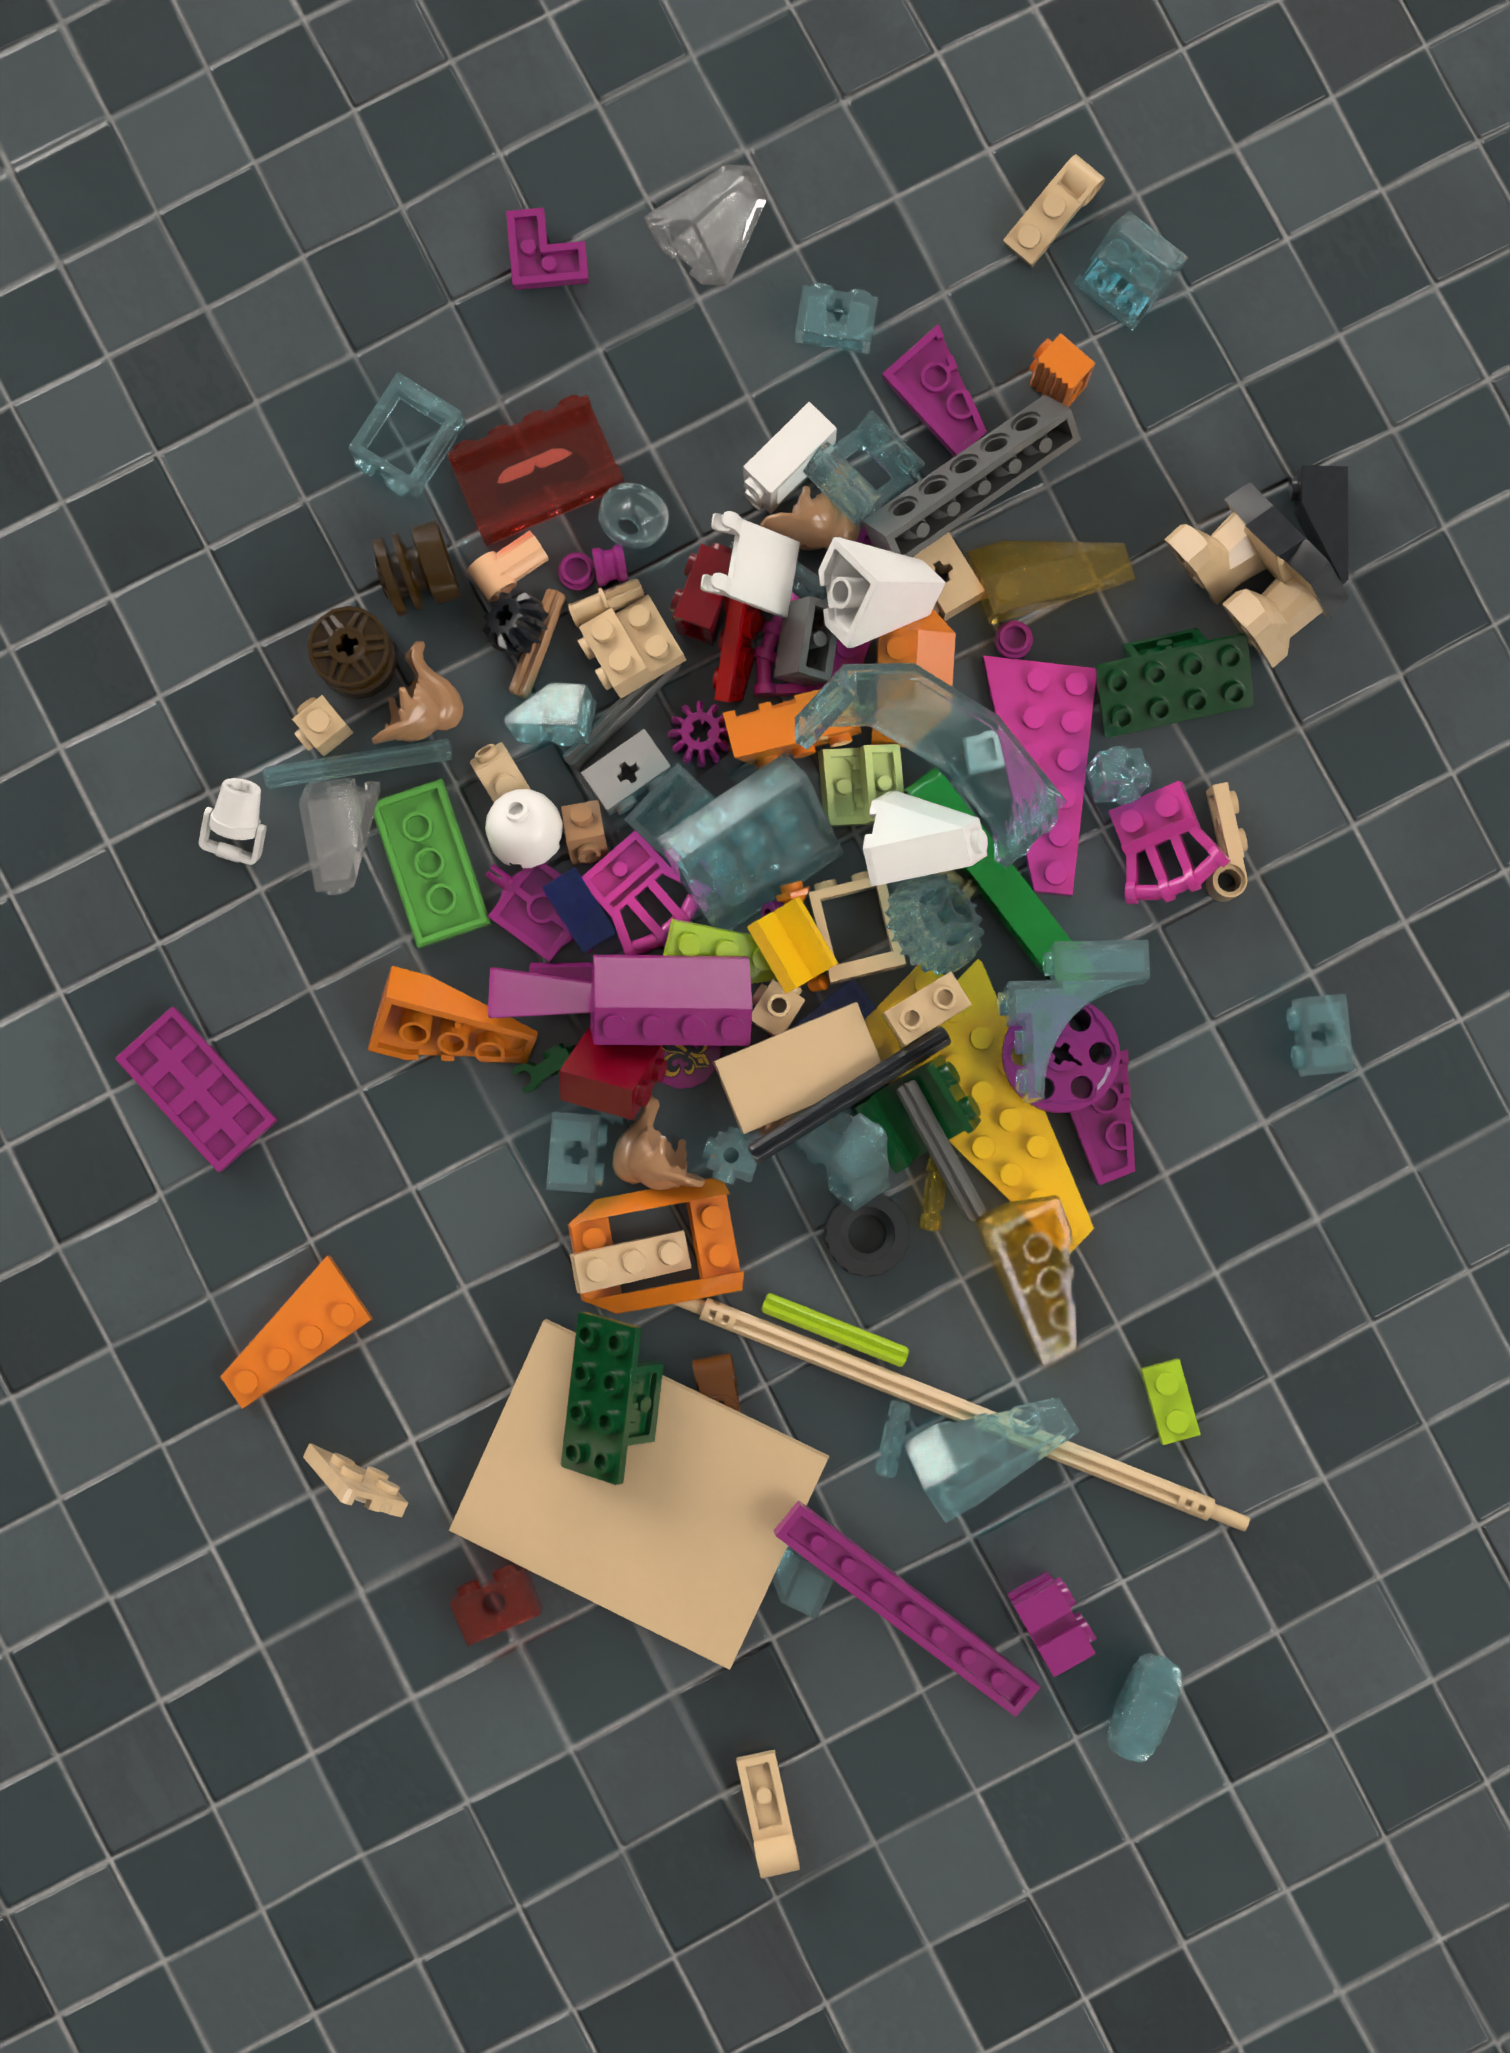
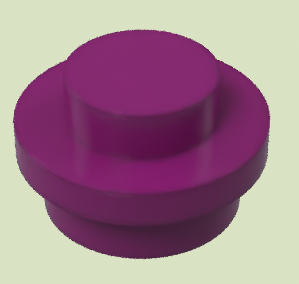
M579 552L566 555L558 567V576L561 583L572 591H582L589 588L596 578L593 560L588 555Z
M1015 620L1005 622L998 628L995 634V647L1005 658H1022L1032 647V632L1023 622Z

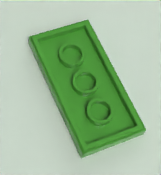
M443 779L369 803L416 945L419 949L492 924L488 917L489 914Z

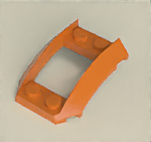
M722 1177L705 1179V1184L702 1187L680 1186L666 1190L648 1189L595 1199L568 1224L573 1254L613 1245L609 1216L686 1202L700 1279L622 1293L621 1285L582 1293L580 1294L581 1300L619 1314L741 1291L744 1271H740L727 1194L730 1193Z

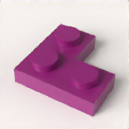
M544 208L506 211L514 290L589 283L585 241L548 244Z

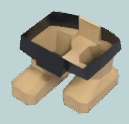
M1249 482L1224 499L1232 514L1211 536L1184 524L1177 527L1164 540L1188 576L1195 584H1198L1202 589H1206L1209 598L1216 605L1241 583L1265 569L1276 578L1262 594L1244 589L1236 591L1222 604L1239 632L1247 636L1248 643L1259 653L1262 652L1267 664L1274 668L1288 655L1290 637L1321 613L1330 618L1349 597L1329 561Z

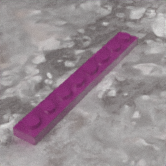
M798 1500L773 1530L777 1538L1013 1716L1017 1717L1041 1688L1037 1680Z

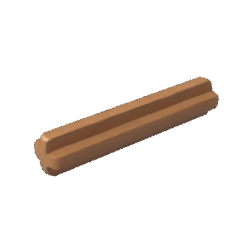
M547 589L541 603H543V608L549 614L544 621L548 630L540 634L539 639L541 643L532 644L530 654L522 653L509 686V691L514 696L527 699L530 696L566 601L565 595L560 591Z

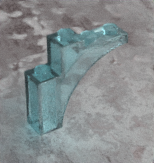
M1148 940L1054 941L1049 948V953H1044L1043 955L1044 976H1050V980L1008 981L1004 987V992H998L999 1016H1005V1026H1021V1031H1015L1016 1054H1022V1070L1016 1071L1017 1093H1023L1024 1103H1040L1044 1099L1045 1077L1051 1052L1058 1037L1072 1017L1089 1003L1107 993L1134 985H1144L1150 979Z

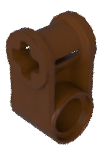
M731 1352L692 1360L698 1392L717 1402L724 1401V1405L732 1407L741 1413L737 1391L738 1383Z

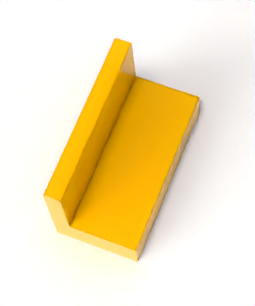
M800 896L747 926L785 994L839 964Z

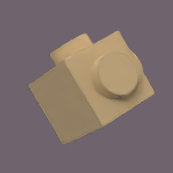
M323 695L318 699L312 697L302 703L296 711L298 715L292 719L300 728L294 734L305 748L310 751L315 747L323 756L327 755L353 734V731Z
M773 979L768 987L761 983L752 997V1004L756 1006L752 1011V1024L771 1036L787 1031L805 1003V999L800 996L803 990L798 987L785 994L780 983Z

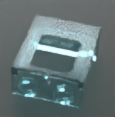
M871 410L857 429L832 446L827 441L821 445L803 472L857 526L862 520L908 488L926 463ZM857 450H864L890 475L891 480L876 490L846 458Z

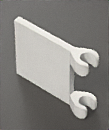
M727 511L723 515L713 513L712 529L733 534L735 538L728 576L723 573H714L713 576L704 574L701 581V590L729 597L782 618L788 617L800 542L744 520L735 512Z

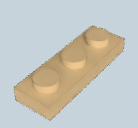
M684 1230L570 1254L576 1290L580 1294L691 1269Z

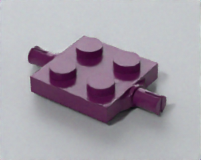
M546 863L532 868H524L513 877L496 866V864L490 867L501 879L489 870L485 877L503 889L499 902L488 915L490 919L550 963L560 950L571 941H574L589 954L594 951V948L583 941V939H586L595 947H597L600 941L582 929L585 917L597 902L594 898Z

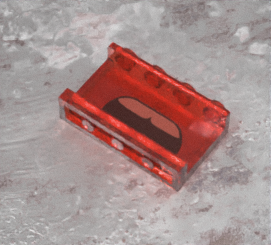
M578 395L568 396L558 403V407L546 412L544 410L533 411L524 416L523 421L510 427L507 424L497 426L488 432L487 437L475 442L473 439L464 440L456 444L452 448L453 451L447 453L449 462L486 546L625 488L624 477L618 463L616 464L593 412L588 395L582 397Z

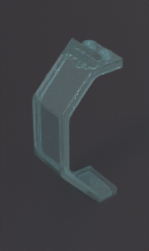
M915 663L843 664L795 717V742L807 750L829 727L869 726L945 771L989 824L993 833L995 861L1006 868L1016 859L1025 856L1031 845L1043 833H1048L1052 830L1058 820V810L1067 802L997 714Z

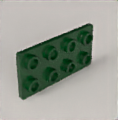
M1198 628L1134 641L1123 644L1125 659L1095 666L1103 733L1107 738L1251 707L1254 704L1248 638L1244 633L1207 640Z
M580 1312L577 1319L561 1466L613 1485H620L624 1482L628 1446L655 1442L664 1364L656 1361L638 1362L641 1328L639 1326L589 1312Z

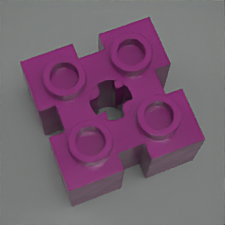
M1046 1571L1007 1593L1053 1677L1096 1654L1090 1644L1096 1640V1637L1081 1613L1073 1614L1071 1607L1076 1605V1602L1060 1577L1054 1580Z

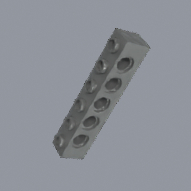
M1043 395L872 513L862 522L873 547L914 557L1081 440L1071 409L1051 397Z

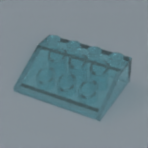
M783 753L656 838L668 862L707 924L727 930H733L760 912L765 903L777 900L776 895L781 893L779 886L799 880L804 882L844 855L807 774L786 753Z

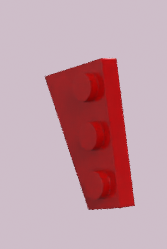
M725 597L724 610L727 613L725 629L722 630L718 643L721 657L719 667L716 669L713 677V688L716 690L714 700L724 702L743 701L754 662V649L750 646L758 631H762L765 618L760 616L761 609Z

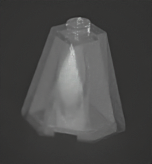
M725 165L656 208L644 218L659 249L671 260L677 255L692 268L689 275L700 284L726 286L735 273L767 198L752 165Z
M345 777L307 782L298 804L316 892L326 891L329 895H337L348 892L350 887L355 886L381 791L380 782L368 781L364 783L365 787H358L355 779Z

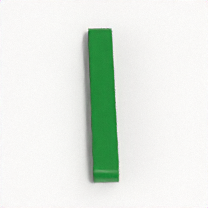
M936 767L904 789L905 794L976 817L950 782ZM981 824V828L986 833L988 841L987 856L974 865L961 869L969 880L971 878L974 880L973 884L978 887L979 893L1053 989L1060 996L1071 997L1096 977L1093 968Z

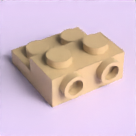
M649 595L644 596L617 613L610 608L579 626L584 636L578 640L581 648L589 660L594 657L597 658L601 667L595 670L605 689L608 690L613 687L620 699L686 661L683 652Z

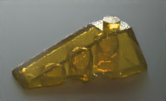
M1004 540L967 552L971 568L985 590L982 602L990 625L1135 580L1124 543Z

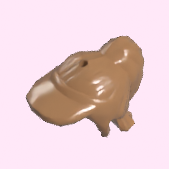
M845 465L834 466L828 478L829 493L822 492L816 495L814 499H811L810 487L804 486L798 503L793 505L792 513L781 512L768 515L761 522L760 526L800 542L799 549L802 550L828 549L833 537H840L855 542L860 532V521L843 487L845 479L851 475V470Z
M416 641L404 656L415 675V679L408 687V691L405 687H400L398 690L401 708L397 707L395 698L388 697L391 722L390 725L386 723L385 729L372 738L373 744L391 740L408 742L423 740L436 730H448L457 726L462 719L464 706L461 696L449 680L433 671L426 664L423 658L424 641Z
M651 1095L647 1106H641L639 1117L620 1136L616 1143L612 1162L615 1175L626 1183L637 1184L641 1182L654 1190H666L680 1186L702 1187L705 1184V1179L697 1174L687 1172L686 1140H679L678 1149L675 1152L667 1138L654 1129L653 1124L660 1105L658 1099Z

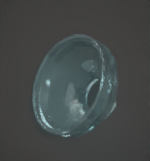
M622 483L610 488L603 496L599 508L600 525L609 538L624 547L633 549L649 547L660 539L668 525L669 515L667 507L663 500L650 488L636 483ZM620 520H630L635 523L638 532L636 534H627L620 529L618 522Z

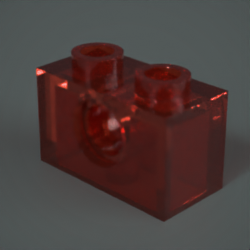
M512 1563L492 1572L494 1578L492 1580L479 1584L478 1579H475L456 1588L457 1595L453 1596L449 1603L467 1646L541 1614L543 1606L527 1569L523 1567L516 1569ZM491 1592L501 1594L505 1599V1608L500 1611L491 1610L486 1605L485 1596Z

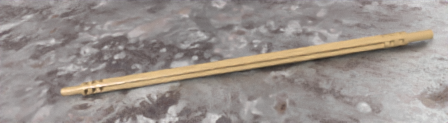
M707 1297L706 1301L696 1299L673 1304L700 1315V1320L1205 1521L1211 1518L1243 1532L1246 1531L1249 1525L1250 1517L1215 1504V1499L711 1298Z

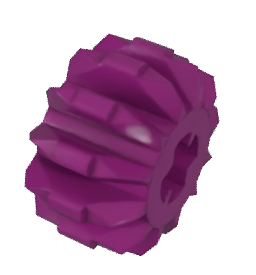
M697 701V712L692 713L690 707L684 705L682 706V712L686 719L679 716L672 717V724L679 729L668 731V738L679 740L672 747L674 754L687 750L683 757L685 764H689L695 755L698 756V766L702 768L705 767V756L709 755L711 760L717 764L720 762V758L716 749L728 753L730 745L722 740L729 739L727 728H722L726 725L724 716L721 715L715 719L719 710L718 705L713 704L708 713L704 712L703 701ZM701 726L702 731H704L705 727L708 728V740L700 742L698 737L694 741L692 739L695 736L694 729Z

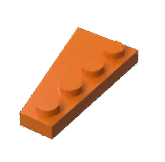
M330 1255L326 1256L220 1376L242 1409L373 1319Z

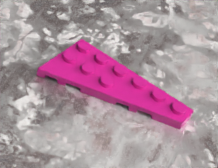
M983 655L982 662L987 675L991 703L994 708L1007 764L1006 772L1014 799L1015 813L1024 845L1023 850L1032 890L1034 893L1071 897L1074 887L1096 684L1095 668Z

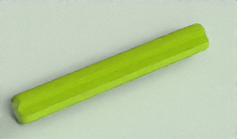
M768 1293L763 1302L762 1312L898 1367H902L908 1357L909 1349L906 1346L775 1294Z

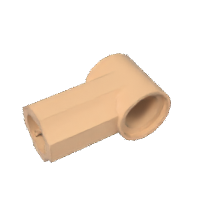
M529 530L497 553L491 551L479 557L468 567L467 572L490 603L498 601L501 592L510 593L516 587L517 581L547 562L549 558L539 541Z

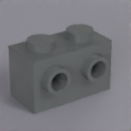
M812 596L790 601L788 617H784L782 620L774 678L804 687L831 682L837 637L825 626L823 609L829 608L827 601Z

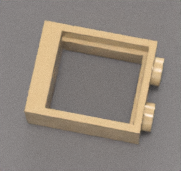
M868 871L854 874L851 876L852 882L837 885L836 879L814 884L815 891L808 892L813 920L833 953L821 901L876 888L891 952L838 964L828 969L826 972L830 985L902 968L906 965L887 885L871 886Z

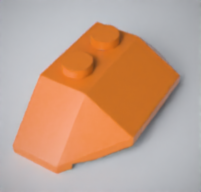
M934 609L929 616L877 637L871 745L900 744V747L909 748L951 711L956 633Z

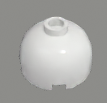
M516 789L507 792L494 802L486 817L485 830L490 847L504 864L509 866V863L521 864L522 868H532L548 861L560 848L559 841L562 838V833L564 835V825L557 807L542 793L530 789Z

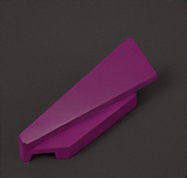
M593 962L530 963L529 972L491 967L488 1017L505 1018L590 1013Z

